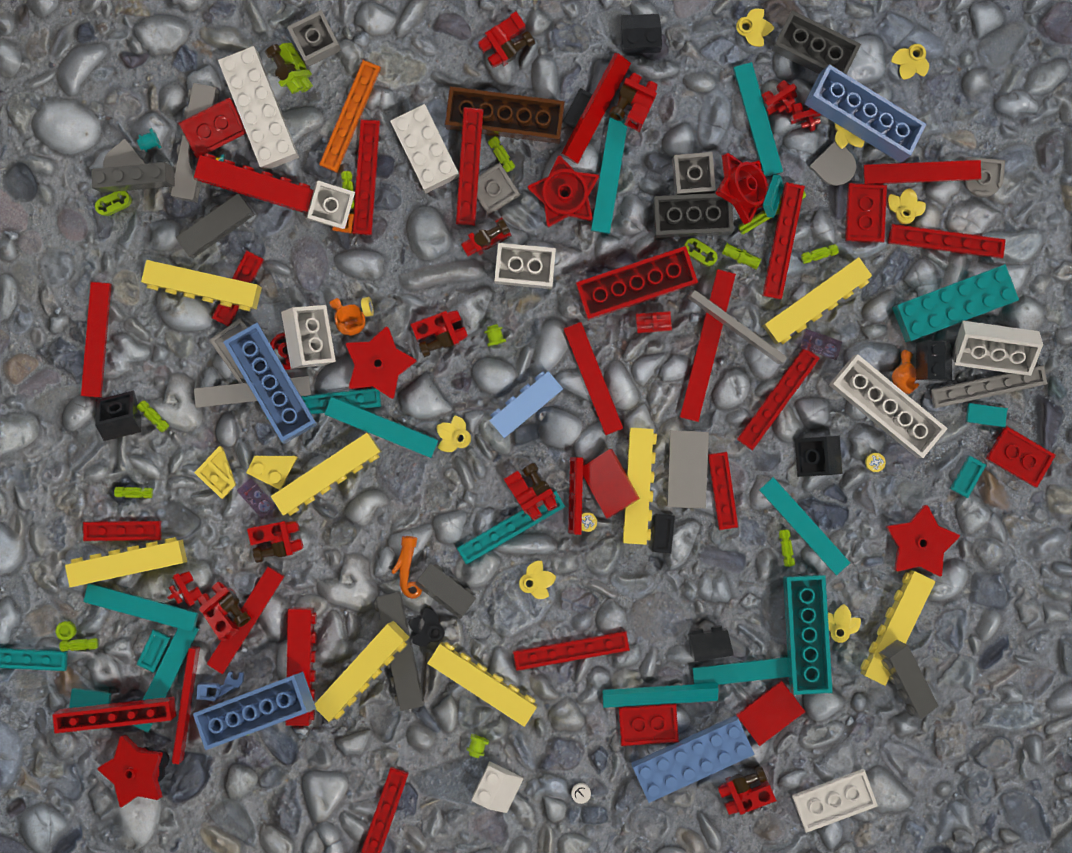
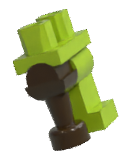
M282 43L280 46L274 44L265 50L267 57L272 58L277 66L275 75L280 79L278 83L281 87H288L292 94L299 91L303 93L313 87L308 79L312 73L310 70H307L306 65L292 43Z

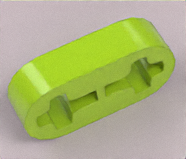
M125 191L113 192L98 199L95 203V210L102 216H110L129 207L132 198ZM120 195L126 197L123 204L116 202L120 200ZM103 203H105V204H107V205L112 204V205L106 207V209H107L106 212H105L104 210H101V209H100V208L103 207V205H102Z
M688 239L684 244L687 247L689 256L703 266L710 267L716 263L718 259L717 253L698 239ZM693 243H695V248L698 249L700 252L698 253L695 250L690 252V247L688 246V244L692 245ZM701 253H704L706 255L711 253V258L713 259V262H706V257L703 256Z

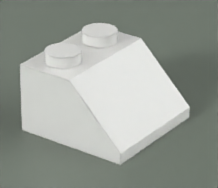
M316 181L306 219L345 229L355 192Z
M489 761L473 793L472 801L489 810L507 813L524 778Z

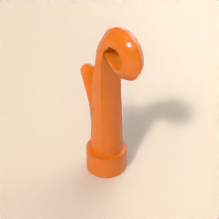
M402 536L401 553L391 573L395 574L400 568L401 590L405 596L414 599L422 593V590L414 585L416 582H408L414 548L417 545V537ZM414 586L417 591L413 593L408 588Z

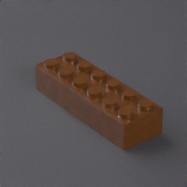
M450 86L445 127L446 130L462 132L464 107L484 109L482 134L560 144L565 101Z

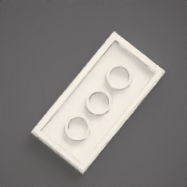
M864 769L792 795L806 833L878 806Z

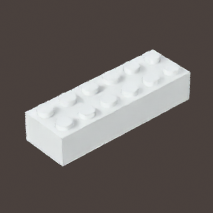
M252 46L219 59L218 62L260 168L263 171H267L300 158L255 47Z
M858 354L852 356L829 384L830 387L916 458H924L948 429Z

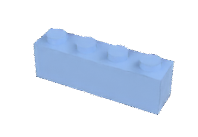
M542 371L534 378L536 380L531 386L529 384L525 385L520 390L522 394L517 398L512 396L505 402L507 406L504 409L500 410L498 408L490 415L492 419L489 421L503 438H506L563 390L549 371L546 374Z

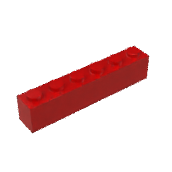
M206 153L204 156H199L193 177L196 181L305 214L308 212L314 191L310 189V185L304 183L296 185L291 183V179L285 177L280 179L273 178V174L262 171L260 174L254 172L252 167L243 165L241 168L235 166L233 161L226 159L223 162L218 161L216 156Z
M291 607L288 609L287 677L303 672L313 701H315L316 692L315 689H312V682L316 680V670H313V663L316 662V651H313V643H316L317 633L313 631L314 624L317 623V613L314 612V608ZM315 709L286 720V726H309L312 720H315Z
M174 697L59 709L52 714L55 734L171 721L177 716Z

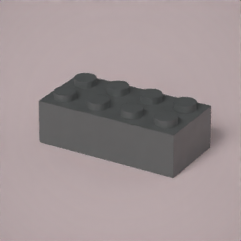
M792 10L772 51L818 74L829 64L847 74L861 44Z
M716 194L654 196L653 198L654 238L731 235L734 231L732 204Z

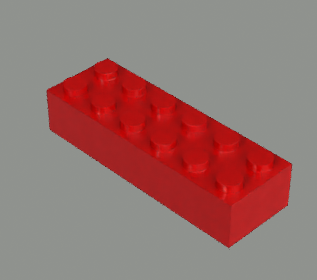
M684 246L578 281L575 286L586 319L589 321L694 286L698 283L687 247Z

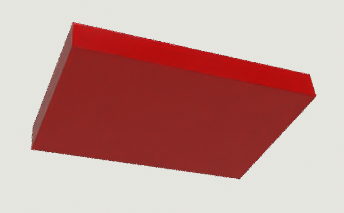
M230 97L178 122L196 158L246 134L242 120Z
M847 184L845 241L885 242L887 185Z
M1005 426L985 459L1032 487L1037 488L1056 455Z
M613 449L607 450L583 466V476L606 518L612 517L640 499Z
M781 680L738 712L736 716L757 744L761 746L806 711Z
M676 704L618 707L621 746L679 742Z

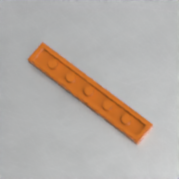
M362 60L319 166L338 173L381 70L380 66Z

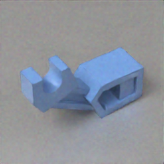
M233 671L228 672L223 685L219 683H199L197 685V699L215 701L218 697L232 689L239 688L244 682V672H239L238 679L233 678ZM209 688H216V694L209 695Z

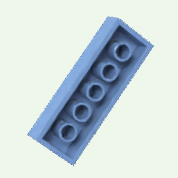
M830 64L820 72L804 103L900 163L912 155L926 126V123Z
M258 323L223 341L283 444L318 425Z
M301 672L195 712L193 716L204 748L208 750L316 709L304 673Z
M735 715L631 764L650 803L755 754L739 719Z

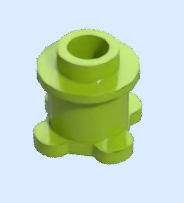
M498 324L488 326L487 331L484 332V334H487L489 341L487 343L488 347L506 342L501 331L503 327H498Z
M471 734L470 745L466 748L469 751L468 755L475 758L484 756V749L489 744V739Z

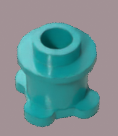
M152 128L149 129V133L138 135L137 143L141 150L149 152V149L157 146L159 149L162 148L158 136Z

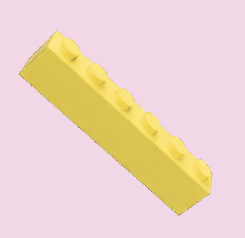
M858 257L765 323L763 328L775 344L779 342L784 344L792 338L790 334L795 331L799 333L807 328V322L810 320L815 322L823 316L821 312L825 309L830 311L839 305L837 303L839 299L843 297L846 300L853 295V289L856 287L861 289L869 283L868 279L872 277V274Z
M146 260L141 280L142 283L147 285L146 288L158 291V288L165 289L166 293L173 295L180 292L184 293V297L195 299V296L202 297L204 302L213 303L214 300L220 301V305L232 307V304L238 305V309L250 312V309L257 310L262 289L257 284Z
M629 428L627 476L640 499L624 509L623 543L647 545V540L650 541L651 529H648V521L652 520V510H649V502H653V491H650V483H654V471H651V465L655 464L656 453L652 452L653 445H656L657 433H653L654 429Z
M367 432L273 494L271 498L283 516L287 514L292 516L299 511L298 507L303 503L307 506L316 500L314 496L321 493L323 495L332 489L330 486L335 482L340 484L348 479L346 475L350 472L355 474L364 468L362 465L367 461L372 463L379 458L378 454L382 451L370 433Z
M176 537L164 539L165 543L159 545L157 541L146 543L145 548L140 549L139 545L127 547V551L122 553L120 549L108 551L109 555L103 557L101 553L89 556V560L84 561L82 557L71 559V563L65 565L69 588L187 562L183 539L177 540Z
M913 570L905 573L902 579L903 585L894 595L895 602L886 612L884 625L881 624L878 628V637L869 647L870 654L861 664V674L886 686L890 673L881 662L883 659L879 652L896 640L906 644L936 581Z
M394 621L388 623L315 703L316 710L328 722L333 719H340L345 713V707L347 705L350 707L358 699L356 695L359 692L363 693L370 686L368 682L372 678L375 680L382 673L380 669L384 665L388 666L395 659L393 655L397 651L400 653L407 646L406 641L410 637Z
M440 642L427 664L525 727L537 708L536 700L528 694L524 696L519 693L520 689L513 684L508 686L502 682L504 679L496 673L491 675L487 672V668L480 663L476 665L470 661L471 657L463 652L459 654L450 643Z

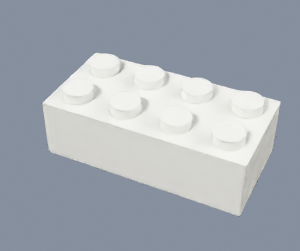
M425 104L390 121L425 194L459 178V173Z
M962 321L952 355L954 365L1031 376L1043 347V342L1039 331Z

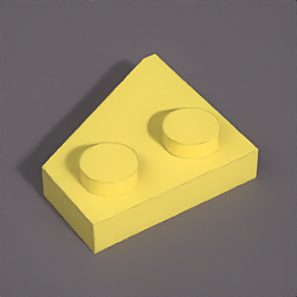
M219 446L194 472L221 499H224L236 486L222 446Z
M254 456L246 473L281 490L298 457Z

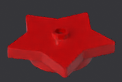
M730 153L722 155L724 179L715 193L717 196L733 204L743 224L746 225L752 221L757 208L763 207L762 205L768 192V183L761 170V162L759 160L741 162Z
M559 155L549 176L528 186V190L544 204L548 228L568 217L592 221L588 197L599 175L576 172ZM567 191L569 195L568 197H563L561 193Z
M386 326L369 342L346 343V347L355 365L349 388L374 387L386 396L394 399L399 376L414 365L417 360L396 348L389 327ZM376 360H381L382 364L380 367L375 366L374 362Z
M923 505L909 522L886 526L887 531L897 546L895 571L921 567L939 577L942 576L944 552L960 535L938 526L928 505ZM924 539V545L921 547L920 541Z
M126 734L120 736L114 758L97 768L100 773L114 784L119 806L122 808L137 797L154 800L163 797L158 782L159 764L163 753L138 747Z

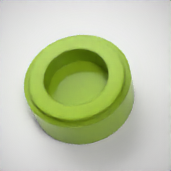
M64 621L57 625L55 632L60 640L67 641L76 635L77 629L73 622Z

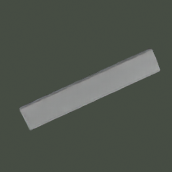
M694 290L687 296L689 300L777 364H783L786 361L787 357L699 292Z
M1044 366L1034 367L1031 376L1005 373L931 389L930 394L933 408H939L1046 385L1047 379Z
M309 376L291 378L301 396L311 395ZM247 383L194 389L196 408L257 401Z

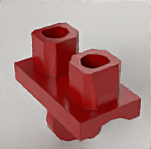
M783 80L777 85L778 94L774 96L771 91L762 94L768 115L775 111L781 113L785 110L788 114L793 111L791 105L796 103L794 99L797 97V87L794 83L790 85Z
M801 103L791 106L793 110L790 118L791 125L806 120V122L801 123L802 129L808 127L810 132L815 131V125L821 123L820 118H813L822 115L810 107V110L804 111Z
M671 311L636 314L637 333L672 331Z
M188 571L180 575L179 573L173 575L172 579L179 590L177 591L174 585L170 586L169 590L172 594L167 597L168 600L174 598L177 604L183 602L180 597L181 594L188 607L194 605L202 593L198 587L191 591H188L185 585L194 580L191 573Z

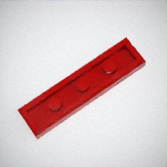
M246 250L232 279L253 283L264 259ZM219 302L212 319L230 326L239 310V306L232 304V307L220 305Z
M728 453L708 454L718 529L738 528Z
M570 457L568 533L574 535H581L582 457Z
M161 521L83 522V541L161 540Z

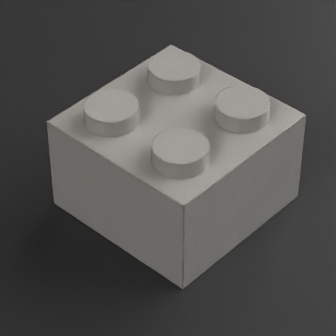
M322 10L287 27L307 67L342 51Z
M713 152L673 156L672 167L675 195L714 194L716 187Z

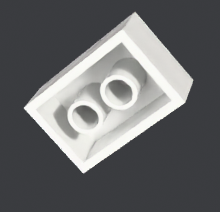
M498 243L495 284L552 289L556 248Z
M326 305L292 307L281 312L291 369L324 366L336 362Z

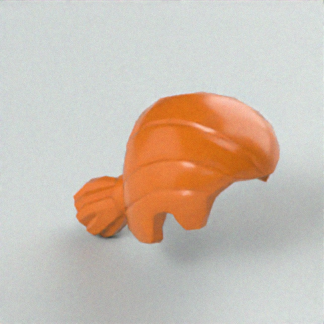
M339 298L329 302L330 306L336 310L334 316L335 324L342 334L352 336L364 329L366 323L365 316L357 305L343 306Z
M908 350L902 351V364L892 374V383L905 394H911L919 386L918 383H915L916 368L910 361L913 354Z

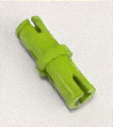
M726 243L722 251L723 255L736 260V263L745 264L757 270L761 262V258L747 253V250H741L729 243Z

